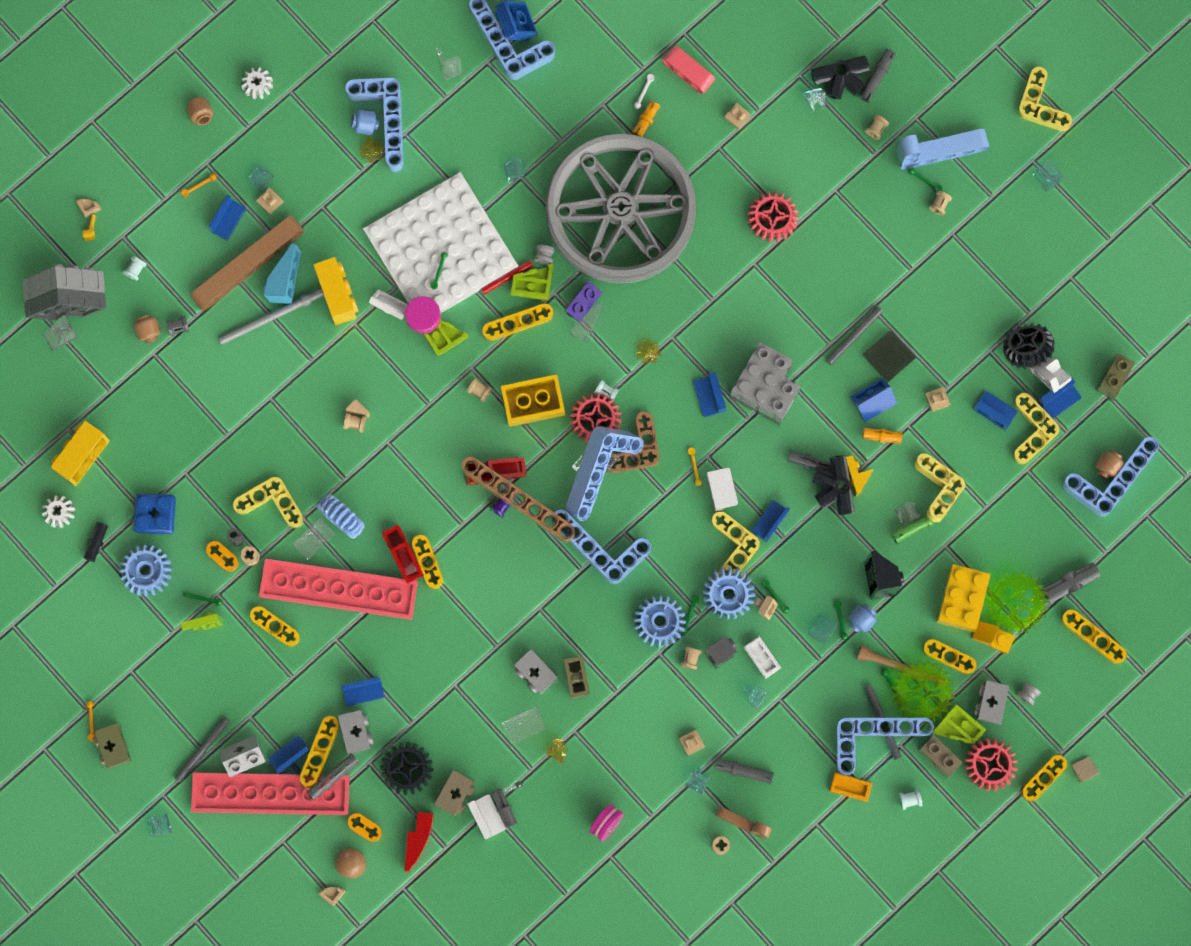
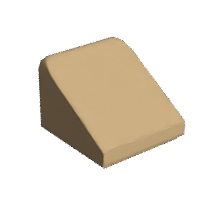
M354 400L346 408V412L352 415L370 417L369 411L357 400Z
M1090 757L1071 765L1080 783L1099 774Z

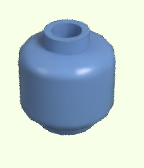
M359 109L356 113H353L351 128L354 129L355 133L372 135L374 130H378L379 119H376L375 112Z
M866 604L864 606L857 605L848 616L851 622L849 626L857 633L860 630L867 633L877 622V613Z

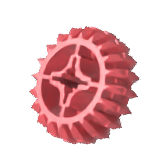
M767 192L766 198L761 194L759 196L760 200L754 199L755 205H750L749 209L751 211L748 212V216L751 218L748 220V224H753L750 228L751 231L757 229L756 236L762 234V240H765L766 236L769 237V242H772L773 237L779 242L780 236L785 240L787 239V234L792 235V229L797 227L794 222L799 220L795 216L798 214V210H792L796 204H789L791 201L790 197L784 200V193L777 197V192H774L773 196H771L770 192ZM772 204L769 210L759 212L763 206ZM778 205L783 207L788 215H785V213L780 212L778 210ZM774 209V214L776 215V218L772 224L771 214L773 213ZM759 219H761V221L767 222L769 225V229L765 228L760 223ZM788 222L783 228L775 230L776 224Z
M590 393L589 400L582 396L584 403L576 401L579 408L572 407V411L576 414H570V418L576 420L571 421L570 424L571 426H576L573 429L574 433L580 431L578 434L579 439L585 436V443L588 442L592 431L602 424L611 423L608 428L620 429L616 424H621L622 420L616 417L621 416V412H615L619 406H611L614 400L611 399L607 402L606 395H604L603 399H600V393H597L596 398H593V394ZM594 405L592 412L585 413V415L581 414L585 408ZM600 405L610 412L611 417H607V415H603L600 412ZM597 410L598 418L601 419L597 420L596 427H594V422L591 418H594ZM580 420L589 423L592 426V431H587L581 425Z
M989 738L985 739V745L981 740L978 741L979 748L973 745L971 748L974 753L971 751L967 752V755L972 757L971 759H965L966 763H970V766H966L965 770L971 769L972 772L967 774V777L974 776L975 779L971 783L975 784L979 781V789L985 784V791H989L990 785H992L993 791H997V784L1001 789L1005 788L1003 781L1009 785L1011 781L1008 777L1015 778L1011 771L1018 770L1017 767L1012 766V764L1018 762L1017 759L1011 760L1015 752L1008 754L1007 751L1011 747L1002 748L1004 741L997 745V739L995 738L992 744H990ZM985 749L995 750L990 758L982 757L979 753ZM1000 753L1005 758L1006 769L999 763ZM993 760L996 768L993 767L989 770L987 762ZM976 761L983 766L982 776L976 769ZM992 772L1003 774L999 780H987Z

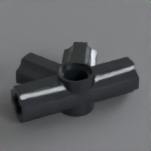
M864 55L845 61L839 60L833 64L811 69L814 85L828 82L825 96L831 99L841 100L844 87L855 96L866 85L857 75L870 71L868 59ZM836 67H842L845 73L838 74Z
M846 455L830 457L831 471L819 466L817 468L812 483L825 488L814 497L824 509L836 501L838 515L854 513L855 509ZM845 481L848 486L845 489H840L837 483Z

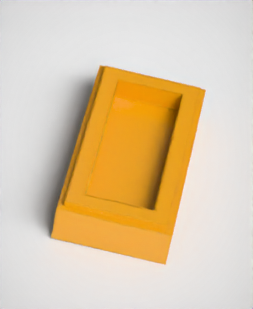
M834 772L829 792L868 802L872 782Z

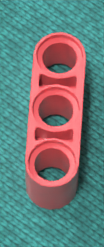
M674 45L662 59V62L670 70L701 94L715 81L714 76L678 46Z

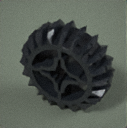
M1033 322L1030 326L1026 324L1023 327L1017 326V330H1011V334H1007L1006 339L1003 340V352L1006 360L1018 369L1021 367L1025 370L1027 367L1033 369L1036 365L1040 367L1042 362L1047 363V358H1052V353L1055 349L1052 333L1048 331L1046 326L1042 327L1040 324L1035 326Z
M406 742V748H403L402 743H399V750L392 746L391 749L394 753L386 752V755L389 756L388 760L382 758V761L387 763V765L380 766V769L386 770L385 773L381 774V777L388 776L384 783L389 784L392 782L389 789L393 790L396 786L397 794L401 792V789H404L403 793L407 795L408 789H410L413 795L415 794V787L422 791L420 784L428 785L424 779L432 778L427 772H433V768H427V765L433 762L432 760H425L430 755L429 753L422 755L424 752L423 747L416 751L417 744H414L411 749L409 742ZM406 753L417 755L421 762H409ZM400 755V766L391 770L392 762ZM405 762L408 766H412V769L409 770V777L405 774V771H400L405 767ZM423 767L420 778L413 782V772ZM404 775L408 785L396 782L392 776Z

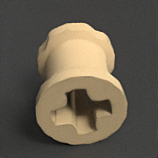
M875 115L873 117L874 121L865 132L873 139L879 140L880 134L889 125V122L885 118Z
M937 191L933 205L929 206V210L943 216L946 205L951 201L952 197L945 192Z
M475 378L470 384L467 393L476 395L480 398L481 402H484L492 388L490 386L486 387L478 382L479 379Z
M347 412L343 428L356 429L363 433L366 416H353Z
M247 546L242 549L241 558L247 565L254 566L259 562L260 554L254 547ZM247 553L253 554L254 558L252 560L248 558Z
M685 647L686 653L680 666L697 670V660L702 651Z
M717 837L712 842V849L716 854H725L730 848V842L726 837ZM719 840H722V843L726 844V847L723 848V851H720V849L715 846L719 843Z

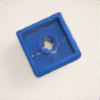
M503 0L498 6L495 5V15L503 28L502 34L506 39L529 40L535 35L537 36V31L526 2Z
M137 493L133 530L136 533L173 534L176 497L167 494ZM156 509V511L159 512V515H156L155 518H153L152 515H150V513Z

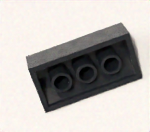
M870 552L864 561L871 600L894 596L902 587V583H904L903 572H899L898 566L878 552Z

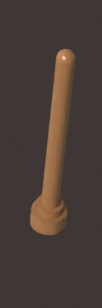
M861 645L856 659L862 662L871 660L941 686L947 684V680L942 677L872 653V650H869V647Z

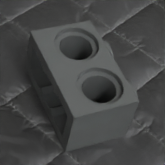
M725 636L706 649L705 655L715 669H717L736 655L737 646L731 638L727 639Z

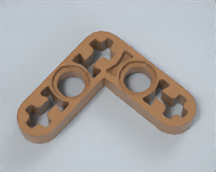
M640 412L636 417L638 437L642 439L644 435L649 434L653 437V442L651 444L643 443L641 451L637 454L620 453L611 455L609 463L612 459L615 462H621L620 458L624 457L623 463L625 467L621 468L622 464H617L615 469L607 466L606 470L608 472L619 473L654 467L658 464L659 450L654 422L650 413ZM642 416L650 420L647 422V429L652 428V431L645 430L640 432V430H644L643 423H639L642 420ZM649 453H652V456H656L652 463L649 460H643L644 464L640 465L639 454H643L642 458L648 457ZM634 456L638 462L636 465L630 466L626 462L627 458Z
M719 806L715 813V816L762 839H768L771 834L772 828L758 821L754 823Z

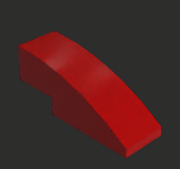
M524 457L482 462L506 480L527 476ZM474 463L467 464L465 468L468 471H474L476 465ZM488 473L481 477V480L484 482H489L492 479V476ZM464 474L466 486L478 485V483Z
M399 524L382 532L406 583L408 584L424 576Z
M418 812L416 832H408L405 872L412 870L424 852L433 826L434 814Z

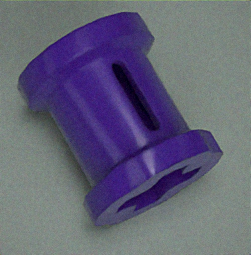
M498 499L489 508L503 518L510 505Z

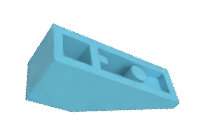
M296 244L290 245L267 278L263 294L270 303L292 304L302 252Z

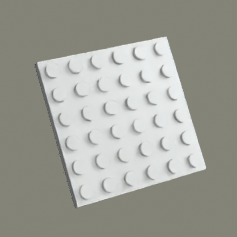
M461 172L363 228L407 303L416 297L426 296L438 304L441 313L518 267V264ZM447 252L448 257L444 261L437 282L438 288L434 290L430 285L434 282L441 261V253Z

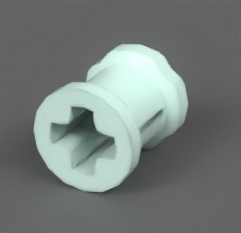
M132 256L131 263L123 271V274L132 280L138 281V275L142 268L146 267V263Z
M602 380L596 388L594 395L600 393L601 397L606 395L608 401L614 400L619 389L610 387Z
M919 789L911 793H899L902 810L915 805L922 806Z

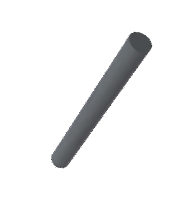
M877 307L826 359L827 363L832 365L876 320L883 310Z
M872 685L865 687L876 717L885 718ZM886 721L881 723L882 731L885 733L889 732L888 723ZM885 736L894 760L901 758L894 737Z
M224 717L174 777L178 782H181L230 723L229 720Z

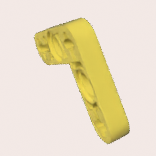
M1035 67L1030 73L1018 109L1019 116L1025 120L1059 131L1068 130L1072 124V118L1068 113L1039 104L1048 74L1043 67ZM1040 72L1043 78L1039 79L1038 84H1034L1036 80L1035 75ZM1028 90H1037L1038 96L1034 98L1030 97L1028 95ZM1028 106L1032 112L1026 114L1024 109ZM1036 109H1039L1036 117H1034V112ZM1048 112L1050 119L1042 120L1040 113ZM1054 115H1057V117L1055 118L1057 120H1055V122L1052 123ZM1065 118L1066 123L1062 126L1058 120Z
M1021 393L1015 399V407L1037 429L1015 450L1013 455L1015 462L1026 464L1057 436L1059 426L1029 394ZM1020 398L1022 400L1026 398L1028 400L1026 404L1029 407L1034 406L1029 413L1026 412L1029 409L1026 405L1021 406L1019 404L1021 402ZM1034 411H1039L1042 414L1040 421L1033 420L1032 413ZM1045 419H1047L1048 421L1045 424L1048 427H1054V434L1051 432L1048 434L1046 432L1047 427L1045 425L1040 427L1039 425L1042 424ZM1039 438L1042 444L1036 448L1032 446L1031 440ZM1029 448L1030 451L1025 456L1027 459H1020L1018 457L1020 455L1019 451L1022 453Z
M920 454L914 463L916 470L943 488L927 510V517L931 521L940 522L965 488V482L960 476L932 456ZM923 461L927 462L925 466L922 465ZM935 471L943 472L944 478H938ZM957 483V488L952 492L950 489ZM947 495L951 502L945 503L941 496ZM940 506L942 509L935 515V510Z
M278 477L268 479L237 497L233 502L234 510L240 515H245L273 499L290 527L298 528L303 523V516L283 481ZM273 482H275L276 484L280 483V485L278 486L279 490L276 491L275 489H272L269 491L271 494L270 496H268L267 492L263 488L266 486L267 489H270L273 486ZM256 491L264 493V498L261 501L254 500L253 496ZM250 496V499L254 503V505L251 506L249 502L245 505V510H242L241 508L237 509V507L239 506V502L242 501L243 503H246L247 501H249L246 497ZM284 497L290 499V505L286 508L280 506V500ZM293 507H295V509L292 510V512L295 516L299 515V518L297 519L298 522H290V520L292 519L290 514L287 513L285 515L284 512L290 511Z
M717 512L712 517L713 527L738 546L721 568L724 567L727 572L728 568L731 567L728 565L730 562L733 567L740 569V573L758 550L760 545L759 539L726 513ZM723 516L724 522L727 525L729 524V522L733 523L729 526L727 532L724 531V529L726 528L725 525L716 524V517L721 518ZM734 527L741 530V535L737 538L732 537L730 534V530ZM747 540H754V546L756 547H751L747 551V553H749L750 556H747V554L744 551L739 550L741 547L743 548V550H745V548L748 545L746 543ZM737 554L743 555L744 563L736 564L733 560L734 556Z

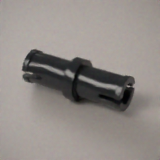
M100 522L96 523L97 525L92 538L88 540L89 545L83 557L90 562L96 561L100 547H103L104 543L102 541L109 527Z

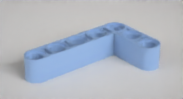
M485 0L469 1L471 15L509 79L517 80L554 59L555 47L550 41H543L516 55L508 39L503 36L502 29ZM475 4H481L482 8L475 9L473 8V6ZM486 19L492 21L489 25L482 23ZM493 35H499L501 37L497 41L491 39ZM549 49L551 53L545 55L542 53V50ZM505 50L509 52V55L501 56L500 53ZM529 57L535 59L533 63H527L525 60ZM516 66L519 69L516 72H511L509 68Z
M374 78L348 81L345 89L350 100H383L386 163L389 170L393 172L400 171L404 165L401 89L398 80L395 78ZM373 86L378 88L374 93L368 91ZM390 86L397 87L393 92L387 90ZM354 87L359 88L357 93H351L350 90ZM390 104H396L397 108L394 110L388 109V106ZM391 122L398 123L395 128H390L389 124ZM392 140L399 141L396 146H391L389 143ZM392 158L400 160L397 164L390 163Z
M977 129L918 143L916 135H909L900 139L896 153L900 168L909 169L982 152L990 147L985 129Z
M601 426L596 427L588 441L566 504V511L580 521L586 520L591 514L612 452L619 451L637 454L643 447V440L629 431Z
M1153 437L1145 438L1137 446L1103 493L1080 475L1073 473L1064 479L1062 487L1065 492L1093 513L1104 517L1114 509L1157 452L1159 443ZM1144 444H1151L1153 450L1147 451L1144 447ZM1133 458H1139L1141 466H1136L1133 463ZM1122 473H1128L1130 481H1125L1122 478ZM1069 479H1073L1076 481V488H1072L1068 485ZM1112 487L1118 489V496L1111 494L1110 489ZM1084 491H1089L1092 494V499H1086L1083 495ZM1099 503H1105L1108 507V510L1102 511L1099 507Z
M565 510L554 512L558 516H565L566 521L574 529L579 530V536L573 538L570 543L610 584L620 583L650 553V542L647 539L640 538L614 561ZM564 528L560 533L564 537H569L570 529ZM587 542L593 545V549L588 552L582 548L583 544ZM645 544L648 549L646 552L641 553L637 550V546ZM603 556L606 558V563L598 565L595 561L596 558ZM631 557L634 563L631 566H626L623 563V559ZM617 570L620 573L619 578H610V571Z
M928 718L841 719L837 726L838 770L844 775H850L855 771V736H928L933 732V722ZM846 721L852 724L851 731L847 733L841 730L842 723ZM885 721L891 724V730L886 733L880 730L881 723ZM863 722L871 724L872 728L869 732L861 731L860 726ZM902 722L910 723L911 729L909 732L905 733L900 730L899 727ZM922 722H928L931 726V729L926 733L919 729V725ZM844 741H849L852 744V749L849 752H844L841 749V744ZM844 761L852 763V769L848 772L841 769V764Z

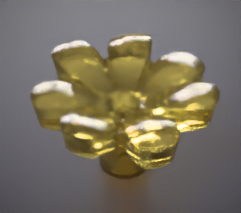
M368 138L366 140L367 144H361L360 149L363 150L361 157H367V161L372 163L374 158L376 160L382 158L380 153H383L385 148L380 146L381 142L379 140L373 142L371 138Z
M646 339L644 341L645 344H638L637 348L640 351L636 353V356L638 358L643 357L642 362L644 364H647L649 360L651 363H656V356L661 355V350L657 349L659 344L657 342L651 344L650 339Z
M561 738L553 740V746L547 748L546 754L547 756H553L554 760L563 764L564 760H566L564 752L568 751V747L563 745Z

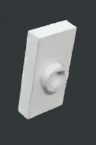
M379 289L369 301L370 304L382 309L385 313L401 320L405 318V310L408 304Z
M760 636L743 647L765 679L781 669V666Z

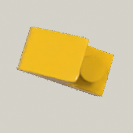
M853 455L846 458L851 485L856 497L861 493L873 469L858 473L860 470L859 462L857 459L854 460Z
M979 621L977 630L971 639L1008 654L1015 636L999 629L997 625Z

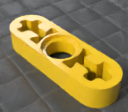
M417 535L412 540V547L424 574L426 584L432 589H437L443 584L442 574L428 538L424 535ZM419 539H421L422 542L426 541V544H424L425 551L430 550V553H424L421 556L418 555V553H422L420 547L415 546L418 544ZM431 557L433 559L432 566L424 567L422 565L423 558ZM435 567L437 570L433 571L434 575L440 578L437 580L438 584L436 585L433 582L429 583V580H431L430 573L425 574V571H431Z
M257 606L251 610L250 618L256 625L287 646L293 647L298 644L300 635L291 626L263 607ZM263 611L262 615L267 619L269 616L272 617L266 622V626H263L265 621L262 619L255 620L256 616L254 614L256 612L260 613ZM273 621L280 623V629L277 632H272L269 628ZM284 627H287L285 632L290 635L295 633V641L290 640L287 642L288 638L282 634L281 637L278 635L283 632Z
M928 640L923 646V652L927 657L962 674H971L977 667L974 658L937 640ZM935 644V649L940 651L942 647L945 650L941 653L940 658H938L939 653L935 651L932 654L929 653L927 645ZM946 652L954 653L955 660L953 662L945 660L944 655ZM959 656L962 657L960 661L964 663L970 661L972 669L969 668L968 670H965V666L960 663L958 664V667L955 666V664L959 660Z
M1061 755L1051 757L1022 788L1023 798L1027 801L1038 799L1067 768L1066 759ZM1054 760H1061L1062 763L1060 765L1062 768L1058 767L1053 771L1056 773L1055 776L1050 770L1046 769L1047 766L1051 769L1055 765ZM1043 772L1047 773L1050 777L1047 784H1043L1039 780V775ZM1034 780L1037 783V785L1043 787L1042 790H1040V788L1038 787L1034 791L1035 797L1032 795L1027 796V788L1031 789L1036 785L1035 783H1033Z

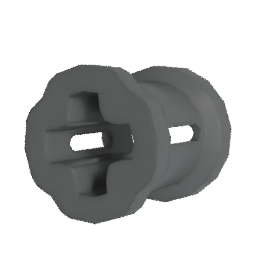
M185 315L174 321H166L171 337L183 331L190 332Z

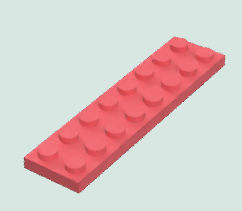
M265 559L259 597L412 620L418 581H412L407 584L405 579Z
M193 773L191 812L349 815L350 776H342L331 786L332 788L329 791L326 790L313 801L306 792L309 789L302 786L300 775L237 774L229 777L228 773ZM312 775L304 777L306 783H309V781L314 780L312 779ZM329 778L318 789H321L325 784H327L331 780V778Z

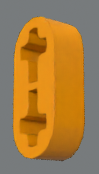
M212 541L207 545L206 553L219 566L228 572L237 569L239 561L226 547L218 541ZM219 546L218 550L222 555L219 556L216 553L212 555L211 547ZM226 557L229 560L233 558L234 560L232 562L234 563V565L232 567L230 565L226 567L227 563L223 560V558Z
M354 813L349 817V828L368 841L376 842L381 838V828L363 815ZM360 817V822L365 826L363 828L360 826L354 828L352 819ZM367 827L372 830L377 828L378 836L370 838V833L365 829Z

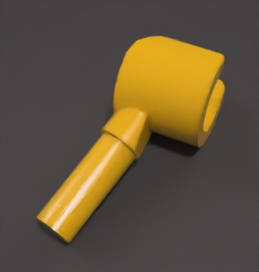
M94 214L91 215L89 229L83 230L85 241L95 238L94 223L96 215Z

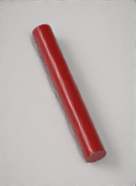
M526 261L481 288V291L485 295L511 280L513 275L523 273L533 267L531 261Z

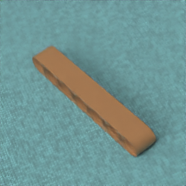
M293 216L287 217L195 289L190 297L202 311L207 310L299 238L305 230Z
M467 457L463 460V472L473 481L560 541L570 542L574 538L575 529L569 522L476 458ZM468 463L476 465L474 471H468L465 467ZM486 473L492 476L489 482L481 480V477ZM499 485H506L508 490L505 493L498 492L497 488ZM520 495L524 498V501L521 504H515L513 498ZM532 506L539 508L540 511L537 515L529 513V509ZM552 517L556 522L553 526H547L544 522L545 519ZM568 528L572 533L569 537H563L560 533L561 530Z

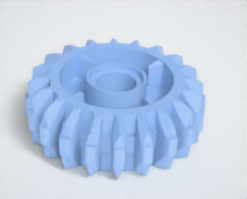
M326 494L317 504L318 510L350 538L355 539L365 527L358 516L331 494Z
M143 545L142 551L139 546H136V553L133 550H129L132 556L129 558L127 555H124L127 563L121 562L120 565L125 567V569L119 570V573L126 574L120 578L121 581H127L124 586L126 588L130 587L129 591L131 593L136 591L137 596H140L143 592L144 596L148 597L149 591L154 596L156 595V588L162 592L163 589L160 585L168 586V583L164 580L165 578L171 579V576L166 573L172 572V568L166 567L171 564V561H164L168 557L167 554L161 555L162 550L160 548L155 552V546L153 545L149 551L147 545ZM145 566L150 567L148 575L141 574V570Z
M723 567L721 568L722 574L720 575L715 570L714 575L716 578L709 575L708 579L712 583L705 582L704 584L705 587L709 588L703 590V594L709 595L704 597V601H710L707 604V608L714 606L712 614L720 611L719 618L722 617L723 613H726V619H729L730 614L733 613V617L736 619V612L743 616L744 611L742 608L749 611L750 607L747 603H754V600L749 597L755 596V592L750 591L755 587L754 585H747L751 582V578L744 580L746 573L743 572L739 576L740 569L738 568L735 573H732V567H729L728 573H725ZM726 589H732L735 594L732 597H726L723 592Z
M659 595V601H656L655 597L652 596V603H649L647 599L644 600L646 607L640 604L639 609L642 612H635V615L640 617L634 619V623H640V625L635 626V630H642L638 637L645 635L646 637L643 639V642L646 643L650 639L651 647L654 645V641L658 642V648H661V642H664L665 647H668V640L674 644L676 641L673 637L675 636L680 639L681 635L678 631L684 632L685 628L680 626L686 624V620H680V618L685 617V613H678L682 607H674L677 603L676 600L669 604L670 597H667L664 602L662 601V595ZM663 617L665 624L657 626L654 622L655 618Z

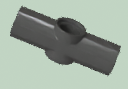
M1091 562L1076 571L1073 570L1060 577L1058 581L1042 589L1045 599L1051 604L1067 594H1073L1082 589L1084 585L1098 579L1101 576L1099 569Z

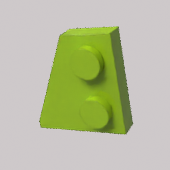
M549 264L547 267L539 270L532 269L527 273L513 275L511 295L548 300L554 264Z
M442 319L435 330L423 334L438 357L469 338L467 333L458 330Z
M213 611L202 614L203 617L180 623L182 631L187 629L208 630L223 626L224 624L222 618L217 613L214 614Z
M956 704L932 733L975 744L986 729Z

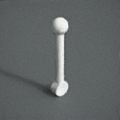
M653 74L647 75V82L638 101L634 103V108L639 109L641 107V101L650 82L654 81Z

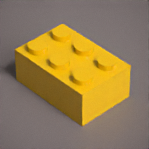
M333 257L313 264L335 326L356 319L355 312H358L354 297H349L352 291L348 280H343V277H346L341 261L337 262L336 258Z
M557 374L501 386L509 427L565 416Z
M84 421L83 424L80 423L76 427L74 436L64 443L63 451L60 455L57 454L51 461V468L75 487L110 441L104 433L87 421Z
M953 564L949 569L936 623L974 633L977 630L991 574Z

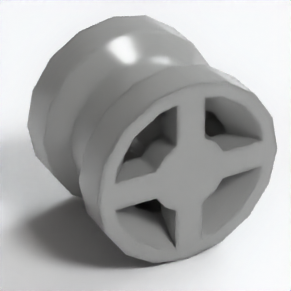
M537 245V255L534 257V261L545 265L552 264V254H554L555 248L547 245Z
M1025 682L1022 691L1018 692L1016 696L1026 704L1033 706L1035 703L1034 699L1041 692Z

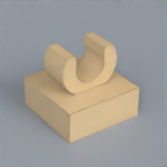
M736 103L725 115L724 119L739 130L751 117V114Z
M268 188L256 202L271 215L283 203V200L272 189Z
M944 387L925 393L931 412L950 406Z
M766 596L764 601L756 598L753 605L759 609L758 613L763 618L770 620L778 603L774 598Z
M697 730L679 738L687 756L705 748Z

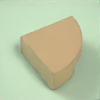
M83 198L76 200L85 218L102 209L93 200Z
M328 887L321 890L318 894L334 907L346 891L339 887Z

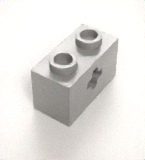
M532 649L514 664L516 668L514 672L520 679L525 678L529 682L527 686L534 694L538 692L541 695L558 680V677ZM531 669L534 671L539 670L537 678L536 676L530 677Z
M987 680L983 685L980 684L978 696H981L980 703H976L974 715H977L976 720L995 725L1002 723L1009 690L1008 685ZM990 698H992V702L995 703L991 707H989V703L986 702Z
M361 710L339 715L338 718L347 754L370 750L371 744H374L371 732L367 733L366 725H369L367 714H363ZM355 727H357L359 730H362V732L359 733V737H356L354 734H352V732L355 731Z
M255 735L219 750L222 763L229 777L266 762L263 750Z

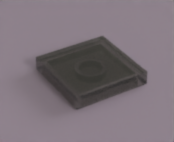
M892 330L888 331L862 354L887 383L916 359V356Z

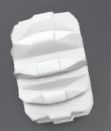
M259 67L257 71L251 68L252 73L245 71L246 78L241 79L242 83H244L241 87L242 90H246L245 94L247 96L252 95V98L255 100L257 95H259L260 99H263L264 93L266 95L270 94L268 89H273V84H271L273 79L271 76H268L269 72L267 70L262 72V68ZM259 81L260 85L256 86L255 82Z
M55 495L54 501L47 499L49 506L43 505V508L47 511L43 512L42 516L47 517L45 522L47 524L51 523L53 528L57 524L60 528H63V522L69 525L70 521L67 519H74L75 517L71 514V512L75 511L74 507H70L72 501H66L65 496H62L59 500L58 496ZM56 509H60L61 515L57 514Z

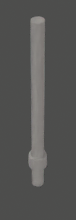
M319 289L309 295L300 296L301 299L292 302V304H288L218 339L221 345L297 308L312 304V301L324 296L322 289Z

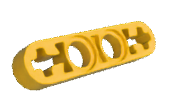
M541 304L489 322L483 327V336L488 341H494L546 323L553 318V309L549 304ZM542 309L550 311L548 317L540 315L538 316V321L535 320L534 311H536V315L541 314ZM526 314L532 317V322L529 324H524L521 320ZM506 321H512L515 324L512 330L504 328ZM497 324L501 325L503 333L500 334V331L497 330L494 332V336L486 334L488 328L491 327L492 330L498 329Z
M1067 610L1063 613L1061 617L1062 624L1114 664H1119L1125 660L1126 650L1075 610ZM1073 614L1074 621L1078 623L1081 620L1083 623L1076 630L1074 628L1076 624L1074 622L1068 623L1066 615L1070 616ZM1086 625L1091 628L1089 636H1084L1081 633L1082 626ZM1102 637L1106 640L1107 645L1105 648L1097 646L1096 641L1098 638ZM1111 644L1114 646L1111 648L1114 652L1118 650L1121 652V659H1114V653L1111 651L1108 654L1105 652Z
M327 716L322 720L300 774V782L305 788L310 789L319 781L340 727L337 718L334 716ZM332 721L334 723L335 728L331 727L329 735H327L326 733L328 727L326 723L330 724ZM320 739H327L329 741L328 746L325 748L319 747L318 742ZM315 756H319L322 759L321 763L317 766L311 764V759ZM310 769L315 770L312 773V779L314 780L309 781V783H306L304 777H308L310 775Z

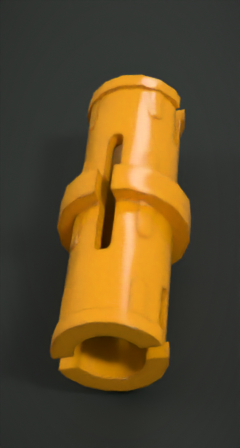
M649 101L644 113L640 114L639 121L631 132L633 135L643 137L648 126L652 125V119L660 108L658 103L655 102L653 104L654 101Z
M864 427L862 439L879 441V443L891 442L901 444L902 432L889 431L885 428L872 429Z

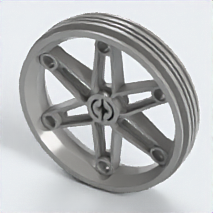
M606 135L579 146L559 165L552 177L547 192V224L558 251L580 272L605 282H638L664 271L684 251L695 224L696 198L687 171L680 161L666 148L652 140L636 135ZM610 151L638 153L620 186L598 162L595 156ZM642 156H648L650 160L648 162H642L640 158ZM591 160L594 164L587 167L584 165V162ZM653 160L663 166L672 176L680 195H640ZM581 166L599 198L560 204L566 182L572 173ZM639 168L642 170V173L632 195L625 192V189ZM598 172L614 193L607 197L595 178L594 173ZM680 201L683 205L677 208L672 203ZM638 203H666V207L639 211ZM603 206L604 214H576L575 210ZM619 206L623 207L622 212H620ZM561 210H568L570 212L565 217L559 214ZM683 213L675 238L662 252L643 219ZM634 220L649 243L646 246L628 226ZM561 222H602L588 258L573 246ZM610 222L616 225L617 228L606 247L602 249L600 244ZM622 232L625 233L648 261L631 267L603 265ZM654 250L657 251L659 255L655 258H652L649 256L648 253ZM594 255H599L602 259L599 262H594L591 258Z

